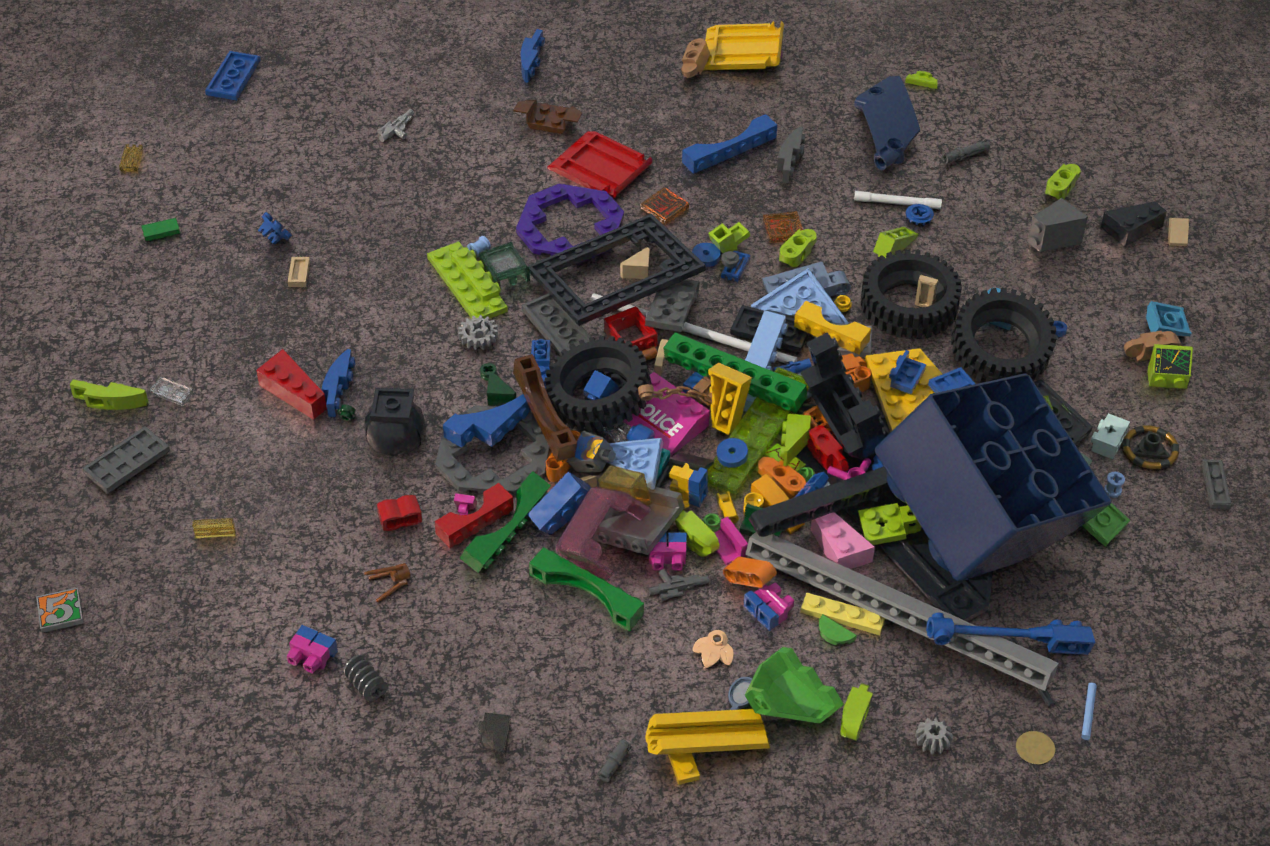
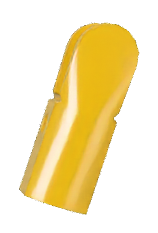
M726 491V494L721 495L717 493V503L724 518L728 516L733 524L737 523L739 516L734 507L730 492Z

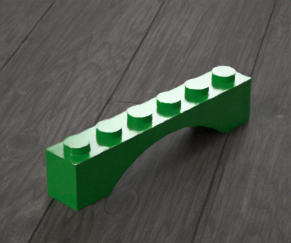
M532 471L516 492L517 502L512 520L496 532L476 536L463 551L460 559L477 573L482 568L487 569L494 561L492 559L493 555L496 554L498 556L505 548L504 542H510L516 535V532H514L516 528L521 529L525 525L527 514L548 493L547 491L551 485Z
M543 547L529 562L530 576L546 585H569L589 592L606 607L613 623L629 632L644 616V602L639 598L627 594L624 590L609 584L603 578H598L587 569L580 568L554 551Z

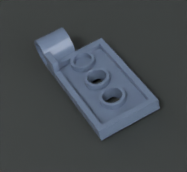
M823 262L762 278L767 294L808 268L829 297L846 295L851 290V285L845 272L835 271L827 273Z

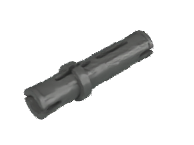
M984 140L963 148H955L951 152L943 153L942 160L945 164L956 160L961 161L965 157L990 150V143Z

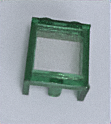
M513 242L479 252L480 260L484 265V271L491 273L493 283L497 282L500 286V281L508 278L509 283L513 286L517 283V275L522 274L527 282L530 281V267H527L513 246Z

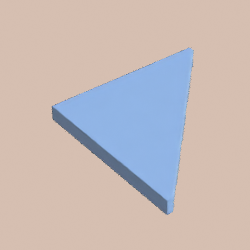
M809 268L751 304L753 308L795 317L798 309L805 301L822 307V316L828 322L833 324H849Z
M662 438L609 443L615 451L616 457L613 462L607 461V463L654 490L663 447Z

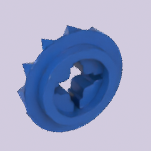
M913 204L906 209V219L910 220V223L915 222L916 225L930 223L934 216L933 210L924 204Z

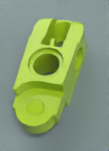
M1064 163L1048 179L1045 194L1054 196L1058 200L1061 198L1065 199L1080 177V167L1076 164L1065 165Z
M799 229L780 247L779 261L789 264V266L794 268L802 264L811 253V248L817 242L816 232L812 229L801 231Z
M682 510L674 522L679 528V533H687L686 545L690 550L695 551L701 557L717 551L720 545L715 533L692 510L687 513Z
M861 683L859 688L852 686L843 708L841 736L855 741L858 740L868 715L873 693L869 692V685Z

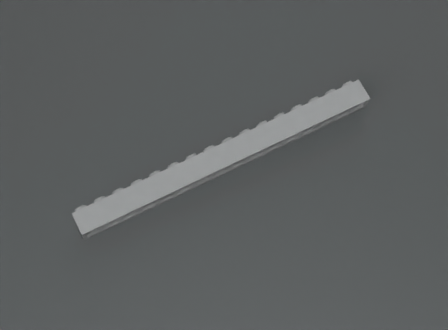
M756 532L749 538L745 555L757 560L768 561L778 570L927 638V621L934 613L940 612L944 614V618H952L955 625L975 626L773 534L760 537ZM954 633L951 641L945 645L1044 691L1053 681L1059 664L1000 636Z

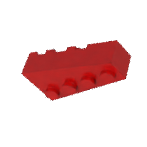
M284 349L280 350L256 370L259 386L314 420L327 409L323 391Z

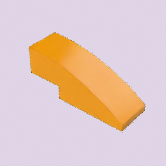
M767 474L751 483V493L755 492L762 495L764 508L789 500L783 490ZM805 523L785 530L791 534L805 525Z

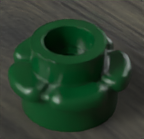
M344 404L337 411L340 414V418L345 421H350L356 416V409L350 405Z

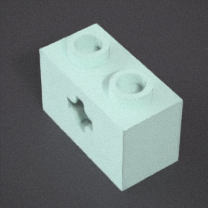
M1108 413L1105 420L1101 419L1097 428L1099 430L1098 433L1094 432L1091 438V443H1093L1091 451L1114 459L1128 431L1130 421Z

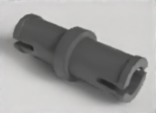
M621 739L613 752L607 755V761L597 773L601 780L609 782L617 768L623 765V759L632 748L629 742Z

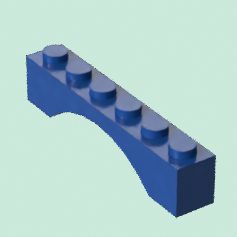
M764 114L753 119L743 133L731 140L715 144H694L682 149V163L693 174L777 138V124L768 115Z

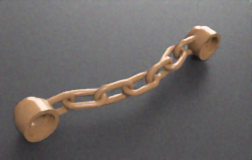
M650 384L638 387L639 397L643 401L653 398L664 400L673 394H679L699 399L707 406L712 404L711 397L703 392L691 390L689 387L678 386L676 389L665 387L658 391H654L653 385ZM682 389L688 390L687 393H681ZM665 390H667V391H666V394H667V395H666V396H663V393H662V392L665 391ZM703 397H706V398L709 399L710 401H709V402H706V401L703 400L702 398H703Z

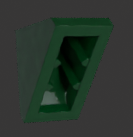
M489 373L487 406H501L517 398L516 392L495 373Z

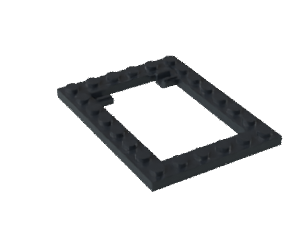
M652 214L527 266L528 272L578 326L706 271L705 264ZM643 239L647 243H655L670 257V259L663 261L659 265L661 272L587 304L555 273L628 241H631L636 247L641 246Z

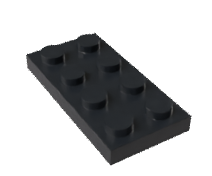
M742 305L730 329V334L753 340L764 310ZM786 316L785 323L788 324L786 334H782L781 348L800 353L809 333L794 327L795 318Z

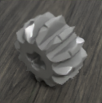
M927 717L925 723L920 722L915 734L917 746H922L923 752L930 750L931 755L935 751L941 755L943 749L948 750L953 739L951 726H946L945 720L938 722L937 717L934 721Z

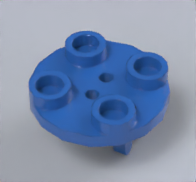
M268 212L261 216L265 221L258 231L264 237L271 233L268 239L273 244H276L282 238L288 241L293 236L286 229L282 230L283 225L276 219L272 221L274 218Z

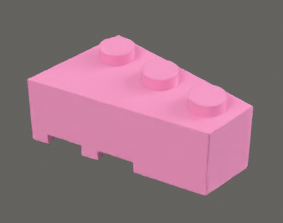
M835 512L811 521V531L827 559L849 569L873 562L875 547Z

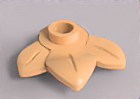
M721 630L710 632L707 637L698 639L693 646V652L702 654V662L706 669L713 666L719 660L728 666L733 661V648L728 644L727 635ZM720 637L721 641L715 642L713 639Z

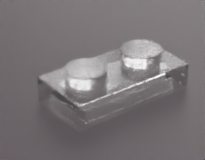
M160 377L150 388L151 394L184 406L194 394L192 388L164 377Z

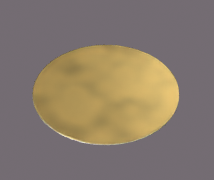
M1029 731L1023 733L1017 739L1016 750L1025 761L1032 764H1044L1053 758L1055 745L1044 733Z

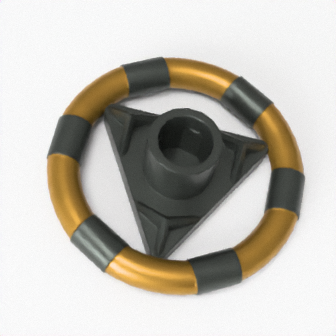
M1141 425L1132 428L1123 438L1124 453L1133 463L1140 467L1162 469L1172 465L1179 456L1177 440L1172 434L1160 427ZM1148 432L1132 451L1130 448L1132 437ZM1161 437L1168 440L1171 444V456L1160 443ZM1140 457L1162 459V461L1149 462Z

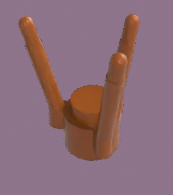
M406 563L364 572L366 576L371 575L368 577L369 580L390 575L394 582H399L377 598L376 602H380L401 586L406 585L407 579L411 578Z

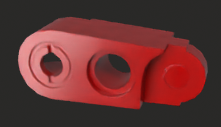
M823 425L810 429L807 446L812 452V456L827 471L832 466L847 472L849 466L846 458L842 455L843 447Z

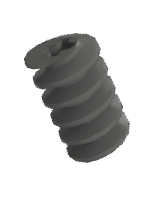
M363 655L352 657L344 667V675L367 701H374L380 698L389 688L388 683L384 682V679L379 676L377 671H374V667L369 664V661L365 660Z

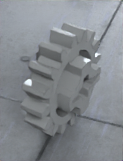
M482 315L479 318L472 316L471 320L466 318V323L461 322V327H458V336L462 345L467 344V348L474 346V350L477 347L484 349L485 345L490 347L491 342L495 343L496 338H498V326L495 325V321H489V317L483 319Z

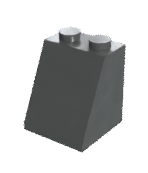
M1061 198L1032 217L1028 243L1040 252L1081 244L1088 216Z

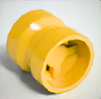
M752 492L744 497V516L747 504L763 508L764 499L761 494Z

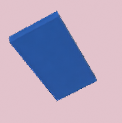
M229 51L207 86L205 94L237 100L261 61L260 56Z

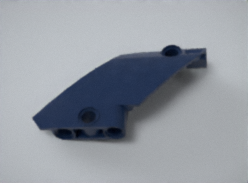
M889 76L858 95L854 102L855 108L863 111L877 152L874 154V163L880 170H884L892 164L902 163L904 161L905 149L920 132L912 102L901 77Z

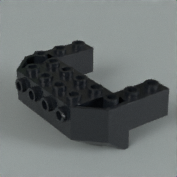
M827 332L807 342L814 366L800 373L809 387L808 390L843 447V450L849 456L860 459L876 453V446L887 436L883 429L885 427L884 423L880 418V410L877 405L873 406L870 400L863 401L861 399L863 397L858 387L855 388L853 386L854 381L851 375H846V368L841 361L843 357L838 350L840 347L835 338L831 339Z

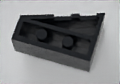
M1155 201L1105 211L1101 228L1126 247L1163 227L1167 211Z

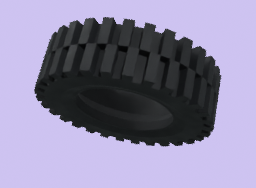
M897 250L895 255L889 252L886 253V258L881 255L878 257V261L873 260L871 266L868 265L864 273L860 303L862 312L866 313V319H871L873 326L878 324L880 331L887 329L886 334L888 335L895 332L898 338H901L902 334L906 335V339H911L912 335H916V339H922L924 334L926 338H929L932 332L938 335L940 330H947L948 325L951 326L953 320L957 317L962 291L961 279L958 278L957 271L953 272L954 268L951 265L947 267V261L942 260L939 262L940 257L935 255L931 258L928 252H925V255H920L921 251L916 250L915 254L911 253V250H905L904 254L901 253V250ZM920 275L938 279L935 297L937 303L931 306L908 308L899 306L884 297V294L894 286L901 284L918 285Z
M991 288L990 294H988L987 290H983L980 296L978 293L974 294L972 299H967L965 305L961 306L951 334V345H953V354L956 353V361H961L960 367L963 370L968 367L967 374L969 376L975 373L977 375L975 380L980 382L983 378L988 382L1020 374H1028L1031 379L1036 380L1039 374L1044 372L1056 345L1057 335L1055 333L1057 330L1056 326H1053V318H1048L1049 311H1042L1044 305L1041 303L1035 305L1036 299L1031 296L1028 300L1026 299L1027 294L1024 292L1019 296L1016 295L1017 290L1014 289L1011 290V293H1007V288H1001L1000 292H997L996 288ZM1004 322L1011 324L1025 335L1029 347L1028 354L1019 359H1003L993 356L977 344L974 339L975 333L987 323Z
M599 336V340L595 341L594 337H590L587 343L583 339L579 341L580 345L575 346L574 343L569 345V351L563 349L561 351L562 357L557 355L554 358L555 363H550V370L546 371V391L557 415L565 425L568 423L569 428L573 429L576 426L577 431H583L585 427L587 432H593L594 428H597L598 432H603V427H608V430L614 429V424H618L619 427L623 426V420L626 419L630 422L633 420L632 414L638 416L641 413L639 408L644 409L646 407V402L639 397L638 387L646 384L652 385L642 351H639V348L636 345L633 346L630 341L625 343L624 339L620 337L616 341L614 336H609L608 340H605V336ZM595 370L598 372L617 373L627 381L620 390L605 398L581 400L573 397L577 385L583 379L592 375Z

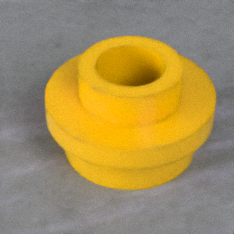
M840 295L834 301L841 312L849 311L852 307V302L846 295Z

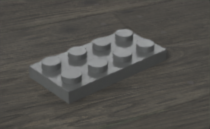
M144 426L83 467V473L108 494L170 452V448Z

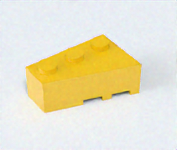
M717 363L708 369V373L711 376V386L709 389L710 393H712V427L729 435L740 425L752 377Z

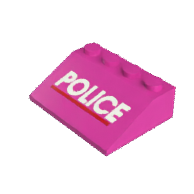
M655 372L650 374L654 391L665 387L669 389L677 388ZM665 390V391L662 392V393H663V396H666V395H667V394H666V391H667V390ZM673 394L664 400L653 398L649 402L645 401L646 407L644 409L639 408L641 413L638 416L632 414L633 420L630 422L626 419L623 420V423L630 429L632 426L642 424L654 430V438H662V448L669 450L671 457L709 426L710 410L691 397Z

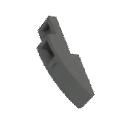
M803 127L795 129L786 138L779 151L777 171H783L782 183H789L790 177H793L794 174L793 166H795V161L799 162L800 155H803L804 145H801L805 144V134H802Z

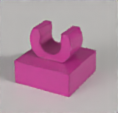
M455 493L454 503L460 515H468L469 509L476 510L477 501L475 496Z

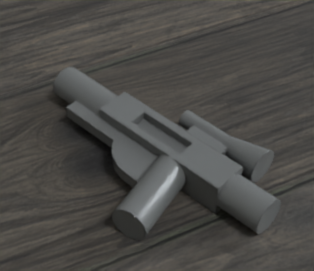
M662 569L659 571V575L664 583L650 587L648 591L650 596L660 594L661 602L669 598L683 595L682 590L692 589L694 586L709 583L708 575L701 577L693 575L684 578L679 575L670 576L666 569Z

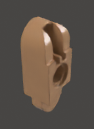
M698 38L692 40L687 45L682 58L683 65L681 68L684 77L690 78L698 73L701 75L710 56L705 39Z
M1156 331L1140 334V338L1126 342L1124 344V351L1127 356L1131 358L1136 357L1137 361H1145L1151 359L1154 344L1182 346L1174 332Z

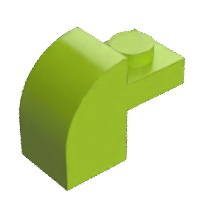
M740 222L729 229L722 223L708 233L711 242L722 253L738 251L737 245L751 236L750 232Z

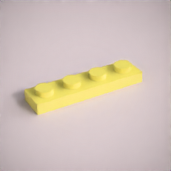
M806 593L800 613L821 618L823 614L838 624L877 635L881 634L886 619L864 608Z

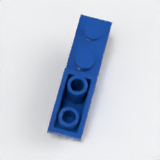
M536 29L532 38L525 37L521 47V72L525 83H528L531 77H534L535 69L540 65L541 59L538 55L540 48L545 43L543 30Z
M532 340L531 354H533L540 368L545 386L546 371L550 370V340Z
M351 349L344 351L334 361L323 381L321 390L325 394L328 417H336L337 409L341 408L339 396L343 395V389H348L349 382L353 381V371L351 369L355 368V357H352Z

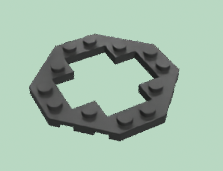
M475 405L459 415L477 413L495 407ZM530 411L526 418L521 419L516 424L533 441V443L521 449V455L529 464L504 479H500L490 468L473 477L455 459V457L467 451V445L465 444L462 448L444 438L443 431L435 465L436 469L458 492L467 493L468 490L478 491V494H483L487 489L500 483L512 496H515L520 485L532 471L542 479L545 478L546 460L549 457L550 447L533 413Z

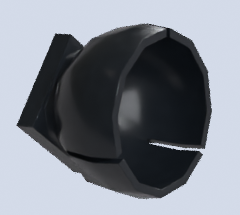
M375 387L372 406L365 416L364 429L368 444L378 453L390 456L408 454L418 448L419 444L421 445L426 435V424L421 408L413 402L414 389Z

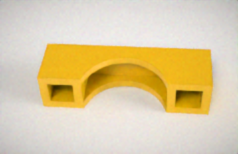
M805 301L795 313L794 327L816 337L828 332L831 339L835 338L840 347L860 355L870 341L871 328L855 321L848 325L832 324L822 316V307Z

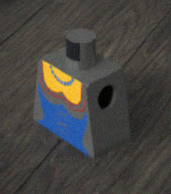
M582 431L577 440L575 457L567 459V463L576 472H601L607 461L613 462L615 460L616 453L603 437Z

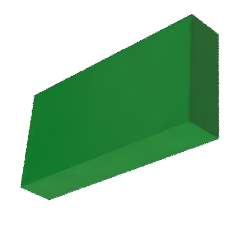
M176 218L141 225L145 241L180 234Z

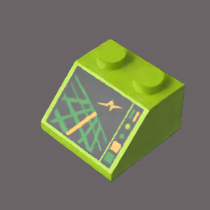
M1154 344L1147 370L1149 386L1187 389L1191 377L1193 347Z

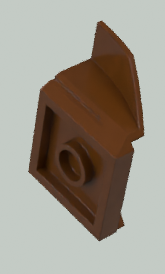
M537 100L519 101L513 112L526 114V122L530 129L558 134L564 132L569 121L578 123L582 112L573 106L567 108L537 103Z

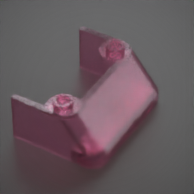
M593 487L585 495L558 540L556 549L567 560L582 569H587L598 578H603L607 581L614 574V571L598 562L602 549L599 543L594 541L592 537L609 508L611 507L619 512L626 511L640 521L651 509L624 491Z

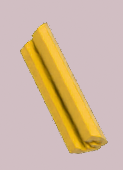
M753 709L654 714L649 720L645 735L648 752L657 755L770 748L761 714L755 713Z

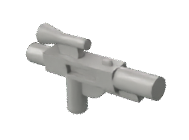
M409 109L393 123L389 121L383 127L377 129V133L381 135L379 140L384 142L394 134L402 139H406L405 125L412 119L414 111Z

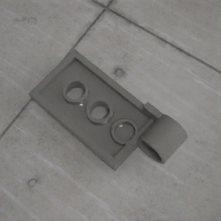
M686 279L679 282V285H672L656 292L645 320V326L681 332L691 305H694L695 299H697L700 282Z

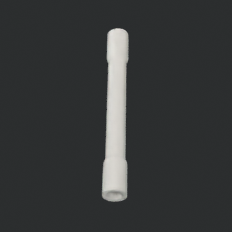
M855 191L854 201L878 202L909 206L924 204L931 209H941L942 199L906 197Z

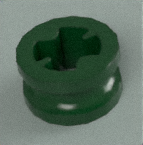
M492 363L483 364L480 367L481 378L488 381L490 371L497 375L496 366Z

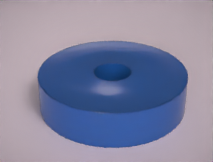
M712 243L697 244L692 250V253L706 267H712L720 261V250Z
M738 438L723 440L717 447L718 461L723 466L729 468L741 466L748 458L746 443Z

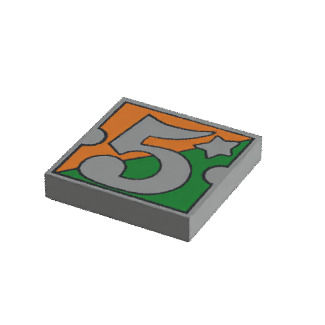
M78 587L36 596L42 633L84 624Z

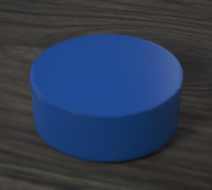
M1054 321L1053 326H1056L1057 330L1055 335L1057 337L1065 336L1067 325L1062 321Z

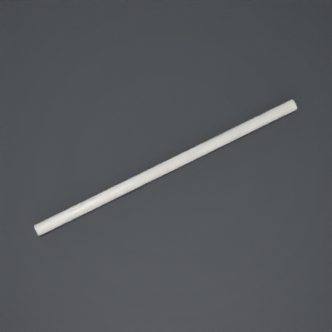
M593 293L591 301L603 296ZM628 304L619 308L618 311H624L635 306ZM637 307L646 318L649 310ZM687 322L684 323L682 331L744 351H749L752 344ZM776 351V361L788 364L790 361L797 362V357Z

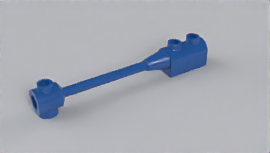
M938 612L929 617L926 627L928 638H934V642L937 645L948 644L954 633L1028 637L1029 639L1047 643L1049 653L1088 655L1096 643L1091 627L1082 626L1081 621H1073L1069 625H1063L1061 620H1053L1047 626L1029 629L955 625L952 618H944V614Z

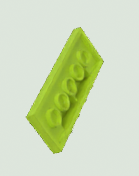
M458 241L427 253L428 260L471 319L472 316L479 318L480 315H482L483 319L486 317L491 319L508 312V306L499 296L501 292L499 284L492 282L491 273L484 271L482 261L476 260V254L473 250L469 251L467 247H463Z

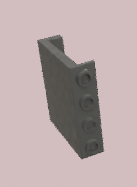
M613 477L610 481L612 492L608 495L609 497L604 500L587 523L577 521L580 535L585 539L649 555L684 509L681 493L655 487L652 490L642 483ZM611 497L621 498V499H625V500H629V501H633V502H637V503H641V504H635V503H631V502H627V501H623V500H619V499H615V498H611Z

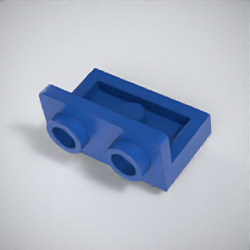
M905 350L902 356L899 355L896 368H892L890 371V387L912 394L926 370V364L910 359V351Z

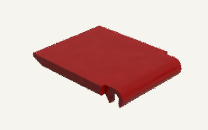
M587 131L547 166V169L585 188L607 191L612 198H615L646 170L653 161L651 157L645 160L644 153H639L598 132Z

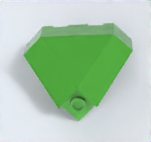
M787 647L780 648L758 666L745 693V697L755 713L814 723H822L844 705L835 688L823 685L814 668L803 666L793 648Z

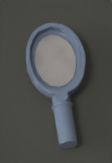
M741 677L732 683L728 692L729 703L732 706L730 710H740L750 705L745 697V693L752 678Z

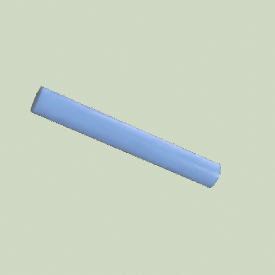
M1095 683L1088 684L1081 736L1084 740H1089L1091 736L1097 688Z

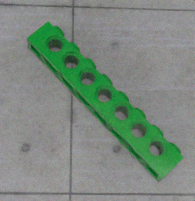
M676 332L663 347L665 360L669 363L677 364L686 370H692L704 377L711 378L708 369L717 363L752 377L748 394L761 398L770 404L778 405L785 410L797 413L807 398L806 384Z

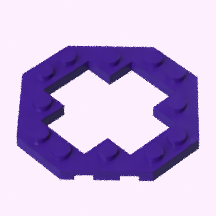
M557 184L529 195L516 226V233L533 254L541 255V253H547L552 256L574 246L564 236L550 242L545 239L535 227V225L547 221L546 214L541 209L569 199L576 208L592 203L606 218L594 223V229L598 232L599 236L619 228L621 221L624 219V211L607 191Z

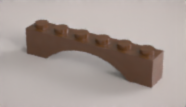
M533 354L516 358L514 360L513 374L556 461L575 457L577 442L570 428L561 421L554 410L545 389L540 368Z

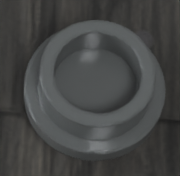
M728 251L722 254L721 260L724 266L732 268L739 262V255Z

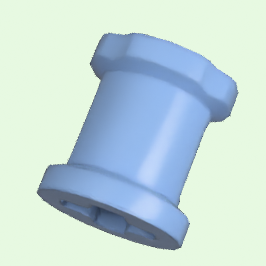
M481 236L478 241L469 243L467 248L469 251L473 250L477 258L483 251L490 250L491 244L485 236Z
M1111 472L1107 475L1108 483L1104 489L1110 497L1116 498L1122 493L1121 486L1125 482V477L1119 472Z

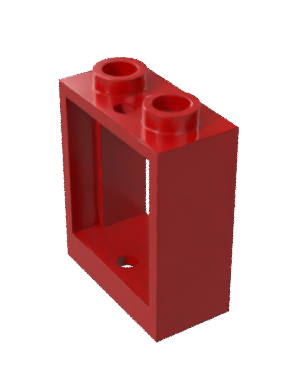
M637 306L604 318V332L608 337L614 336L617 341L619 337L622 338L618 334L619 331L636 325L644 337L632 341V345H636L639 351H644L652 346L657 347L658 333L653 327L645 326L646 318Z

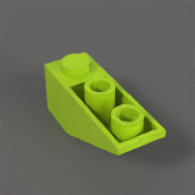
M788 414L787 421H783L781 445L785 446H781L780 458H784L783 466H787L807 445L811 421L810 415Z

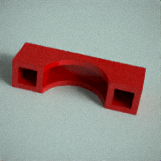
M497 483L483 492L484 503L478 511L468 515L449 512L434 521L436 535L449 548L462 543L466 538L478 533L484 527L493 524L497 519L514 510L513 496L500 483Z

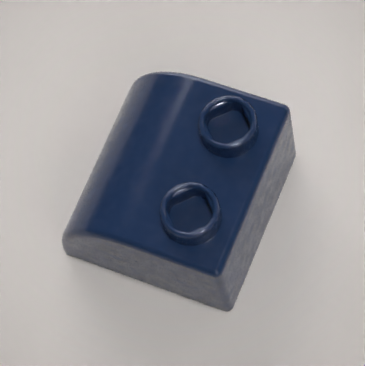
M1020 374L930 394L875 448L876 455L887 471V483L890 490L897 498L908 504L929 538V550L933 559L938 565L949 571L956 581L976 577L1027 559L1077 530L1112 503L1110 496L1028 374Z

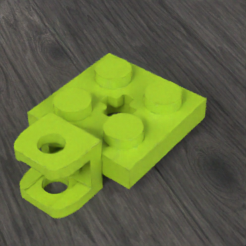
M898 503L858 510L864 538L872 545L906 539V534L920 531L921 525L914 515H908L909 512H912L908 505L898 507ZM884 522L885 526L881 527L878 523Z

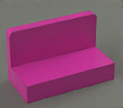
M728 516L721 519L720 530L714 532L720 545L716 552L724 563L729 565L737 557L748 556L745 555L748 543Z

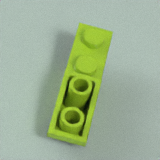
M75 379L70 383L73 397L85 400L87 407L105 410H124L147 406L149 403L146 390L113 382L108 387Z

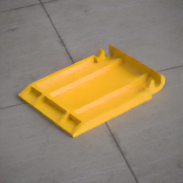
M774 21L771 25L770 23L715 25L707 28L705 41L710 56L703 70L766 69V66L779 65L784 23L781 21V27L779 28L775 27Z

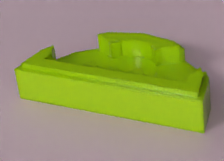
M917 71L916 74H908L905 83L937 89L938 80L933 78L931 73Z

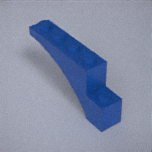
M524 394L516 399L493 409L463 415L455 413L443 424L444 438L461 448L471 442L473 437L493 447L503 439L506 433L513 430L521 419L526 418L531 408Z

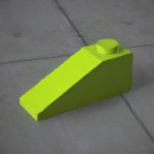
M906 227L880 232L873 252L878 254V257L883 255L885 258L886 253L889 252L895 255V251L901 250L902 252L918 237V233Z

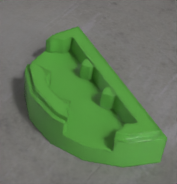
M822 614L819 619L820 635L826 642L837 645V643L850 644L856 640V634Z

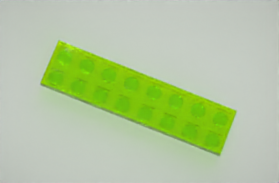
M777 367L774 371L806 384L801 375ZM756 397L729 436V438H738L746 443L748 448L746 462L741 466L729 468L723 466L718 461L716 455L714 464L707 470V482L737 495L757 466L758 461L763 457L782 429L783 421H787V415L792 414L793 411L785 410L778 405L770 404Z

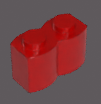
M404 495L398 499H386L377 504V512L383 531H392L402 526H412L422 522V512L416 495Z

